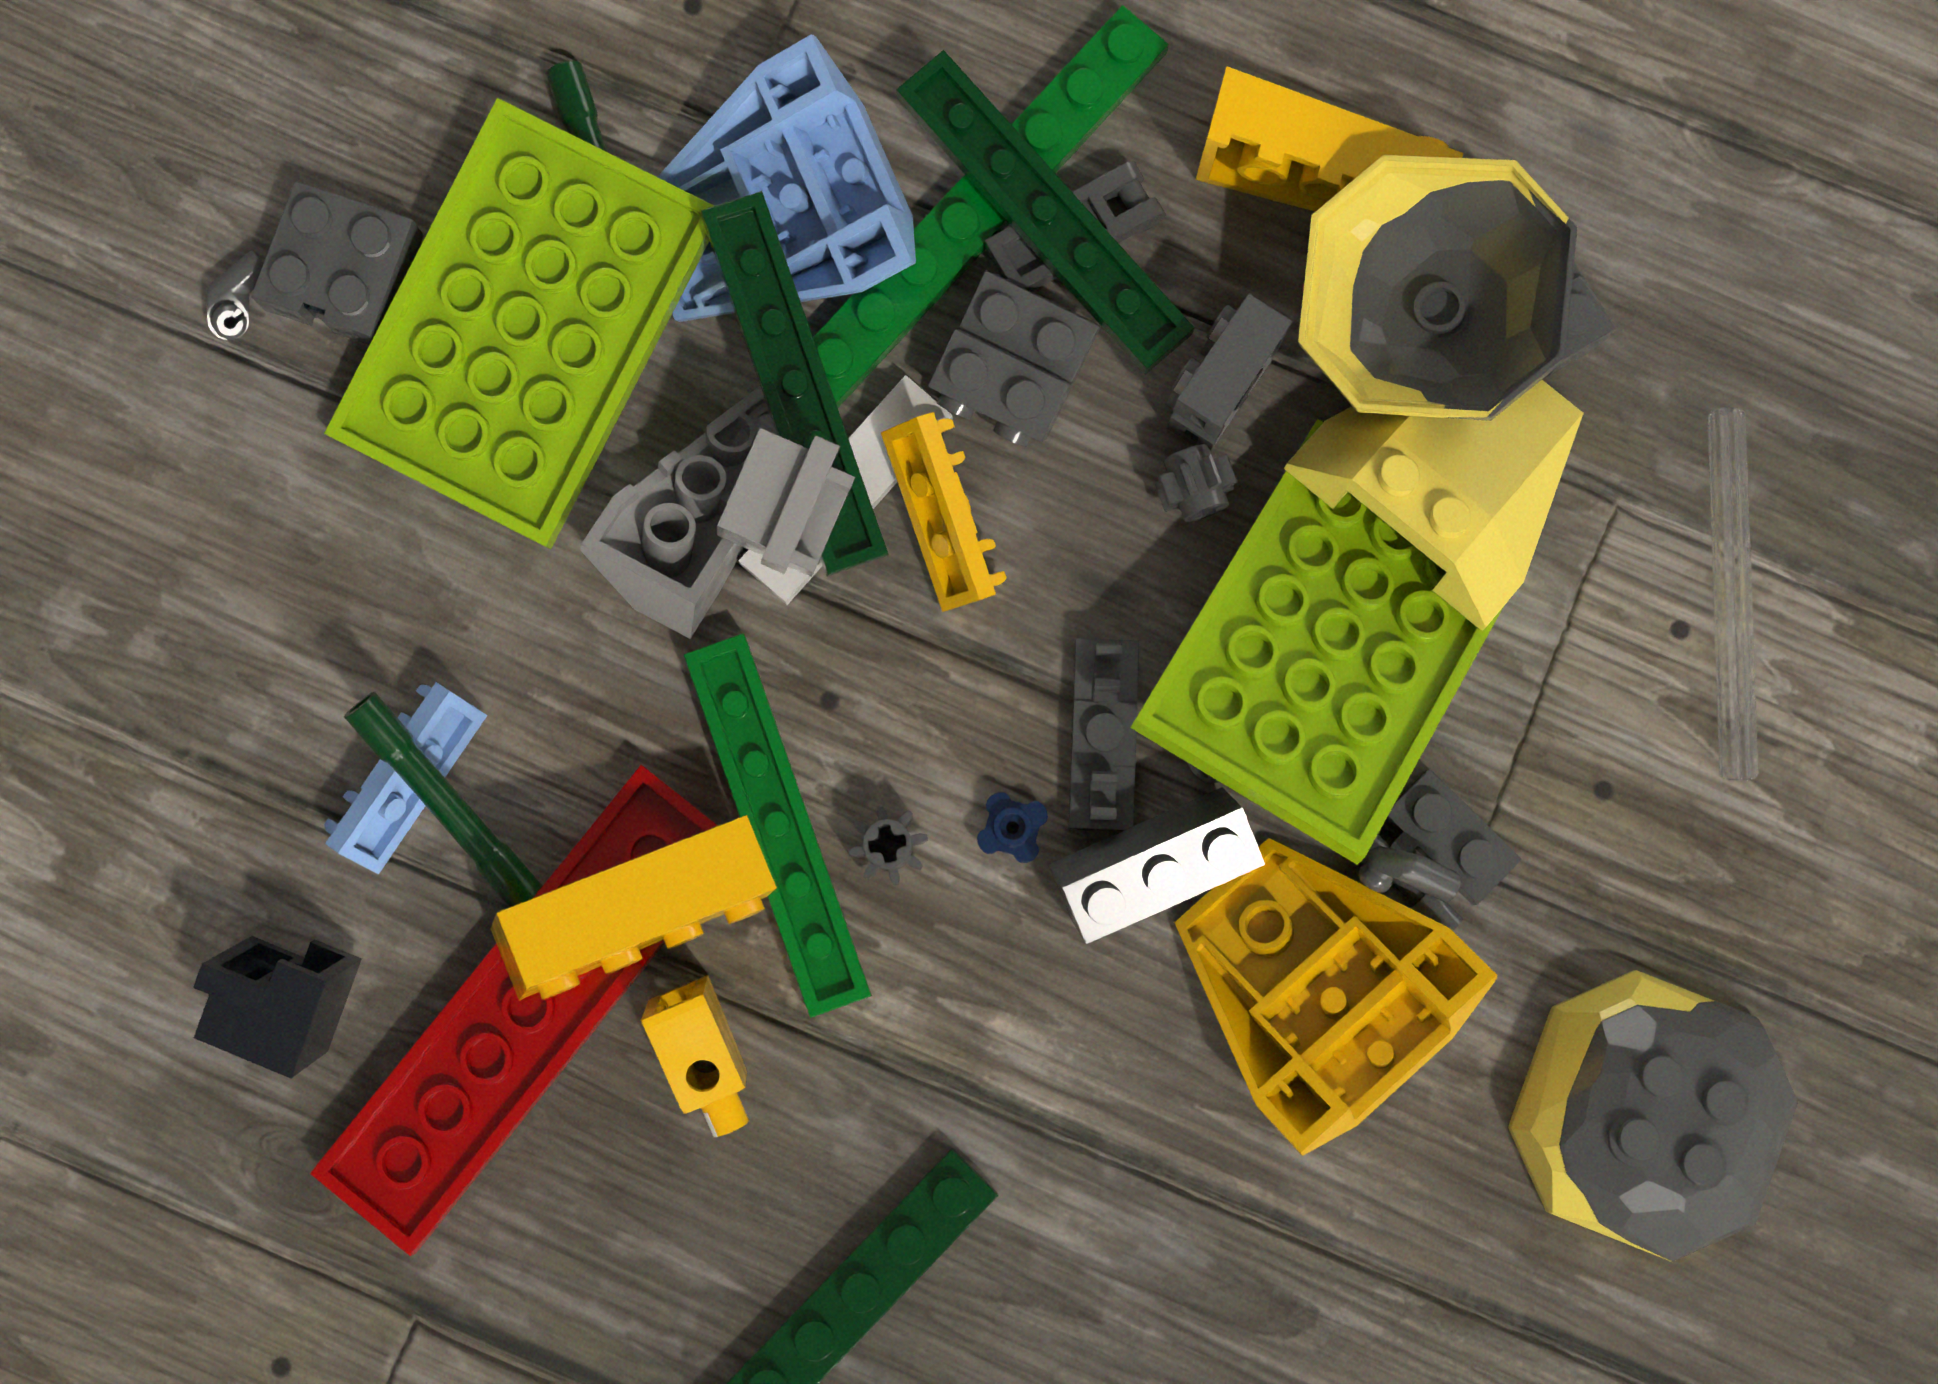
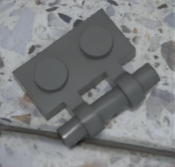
M1431 769L1426 770L1396 800L1386 818L1399 834L1389 844L1378 834L1369 849L1370 851L1383 846L1409 853L1416 849L1422 856L1459 873L1461 885L1458 892L1472 905H1478L1522 860ZM1396 879L1393 880L1392 884L1412 903L1409 908L1449 927L1452 931L1463 921V918L1447 902L1438 900Z

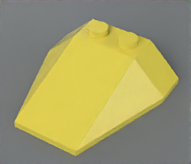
M1543 380L1539 381L1491 421L1361 413L1351 406L1325 420L1287 462L1284 469L1332 509L1347 492L1352 494L1447 572L1432 591L1483 631L1524 583L1583 412Z

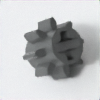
M1203 444L1180 450L1163 461L1167 473L1158 476L1159 482L1155 486L1165 512L1179 507L1184 521L1190 522L1212 516L1229 506L1225 493L1233 491V485L1238 483L1227 454L1213 459L1208 445Z
M879 805L877 807L878 821L870 827L860 821L854 822L853 825L857 831L864 835L863 845L852 847L848 850L849 856L856 858L867 856L871 863L865 869L864 878L868 881L881 869L889 872V878L893 885L896 886L899 885L900 881L898 869L906 864L913 869H922V863L912 855L913 846L924 844L928 841L927 834L922 833L910 836L906 828L912 820L913 814L911 811L907 810L898 821L888 819L883 805ZM883 829H891L895 838H906V847H901L897 850V861L892 863H886L881 853H871V844H876L880 841V831Z

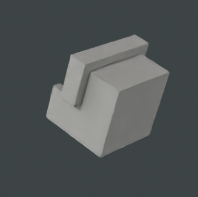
M760 428L717 525V536L763 555L760 564L785 574L787 567H790L812 577L855 479L854 476L831 467L840 446L815 435L810 448L807 449Z

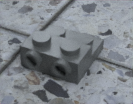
M985 271L959 328L954 330L928 387L941 393L937 404L956 415L971 419L976 410L997 420L993 431L1015 444L1027 447L1031 438L1043 442L1049 436L1101 325L991 271Z

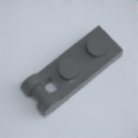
M1135 161L1126 162L1073 191L1074 195L1118 243L1134 234H1140L1149 230L1166 216L1157 198H1149L1141 183L1144 180V176ZM1120 197L1127 211L1115 217L1106 201L1111 198ZM1012 226L985 240V249L1003 278L1030 291L1057 278Z

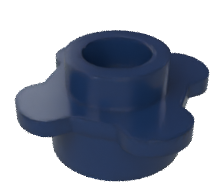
M1004 792L991 795L986 802V809L989 812L986 827L977 836L979 848L986 854H994L1000 851L1005 854L1014 855L1015 859L1020 863L1033 861L1039 853V847L1036 843L1039 827L1044 825L1048 819L1046 808L1038 801H1032L1028 804L1012 801L1009 795ZM1009 822H1016L1018 824L1019 830L1015 834L1007 832L1006 825Z

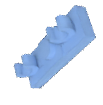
M437 682L432 688L428 685H420L416 691L425 699L412 717L401 712L398 719L412 734L415 744L440 773L446 777L487 715ZM381 759L361 786L362 790L359 794L350 790L344 794L343 798L352 805L339 824L329 818L324 823L326 831L330 834V837L325 842L326 845L338 854L377 874L381 872L425 807L424 803L396 771Z

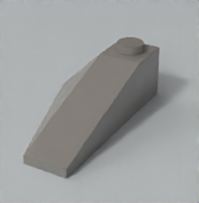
M760 386L708 424L706 432L682 451L677 453L674 450L660 460L658 469L634 487L628 484L616 493L581 543L580 551L634 610L691 639L718 596L744 547L717 536V525L759 429L762 428L777 435Z

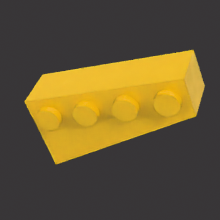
M1226 66L1195 180L1316 212L1383 155L1463 158L1464 153L1449 148L1445 142L1437 138L1410 134Z
M745 815L497 912L490 929L518 999L522 1000L540 992L542 999H546L578 986L580 982L577 976L602 966L605 974H608L642 960L640 950L664 940L667 949L691 941L704 934L701 924L719 916L725 915L728 924H732L765 910L761 899L767 897L777 887L748 816Z

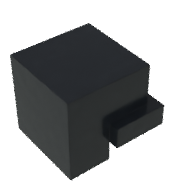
M251 936L201 964L193 988L207 993L209 996L194 1039L288 1078H293L328 1052L362 959L315 939L310 942L306 955L303 957Z

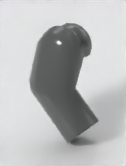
M253 250L249 251L208 286L207 322L212 333L219 338L225 340L236 339L247 330L249 324V293L254 290L264 264Z
M1383 846L1370 850L1365 856L1366 863L1358 871L1360 881L1376 892L1388 891L1392 886L1393 880L1396 879L1443 902L1451 901L1457 895L1461 885L1460 874L1425 856Z

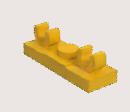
M934 412L887 429L881 432L941 610L945 612L996 595L994 586L1002 584L1007 577L1005 571L989 574L983 552L995 548V542L992 539L977 540L976 533L978 532L971 514L969 500L963 491L957 472L954 473L953 466L962 463L966 457L963 451L948 454L941 433L954 428V422L948 418L937 421Z

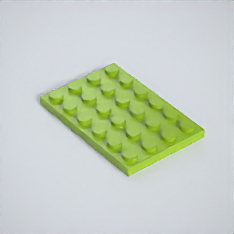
M497 98L324 434L507 528L552 549L710 241L701 218V210L713 207L714 205Z
M1316 420L1301 447L1323 424L1321 420ZM1285 471L1130 728L1358 865L1368 853L1502 609L1487 627L1481 631L1432 591L1447 572L1352 494L1347 492L1332 509L1289 472Z

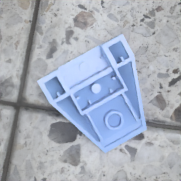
M812 34L759 64L658 176V178L714 206L762 191L801 302L863 292L916 263L913 215L868 113L820 41ZM710 241L672 313L675 321L683 322L735 313Z

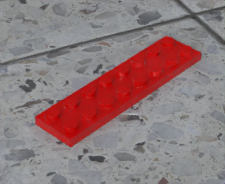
M640 765L533 898L705 832L718 825L647 768ZM664 940L641 949L640 953L643 959L608 974H605L603 967L600 966L577 976L580 984L574 988L546 999H542L540 992L522 1000H519L498 946L495 944L310 1174L409 1256L416 1254L665 944Z

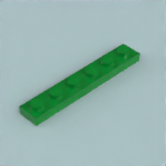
M743 633L684 654L740 817L748 816L777 887L768 895V899L810 1018L871 997L872 994L745 634Z

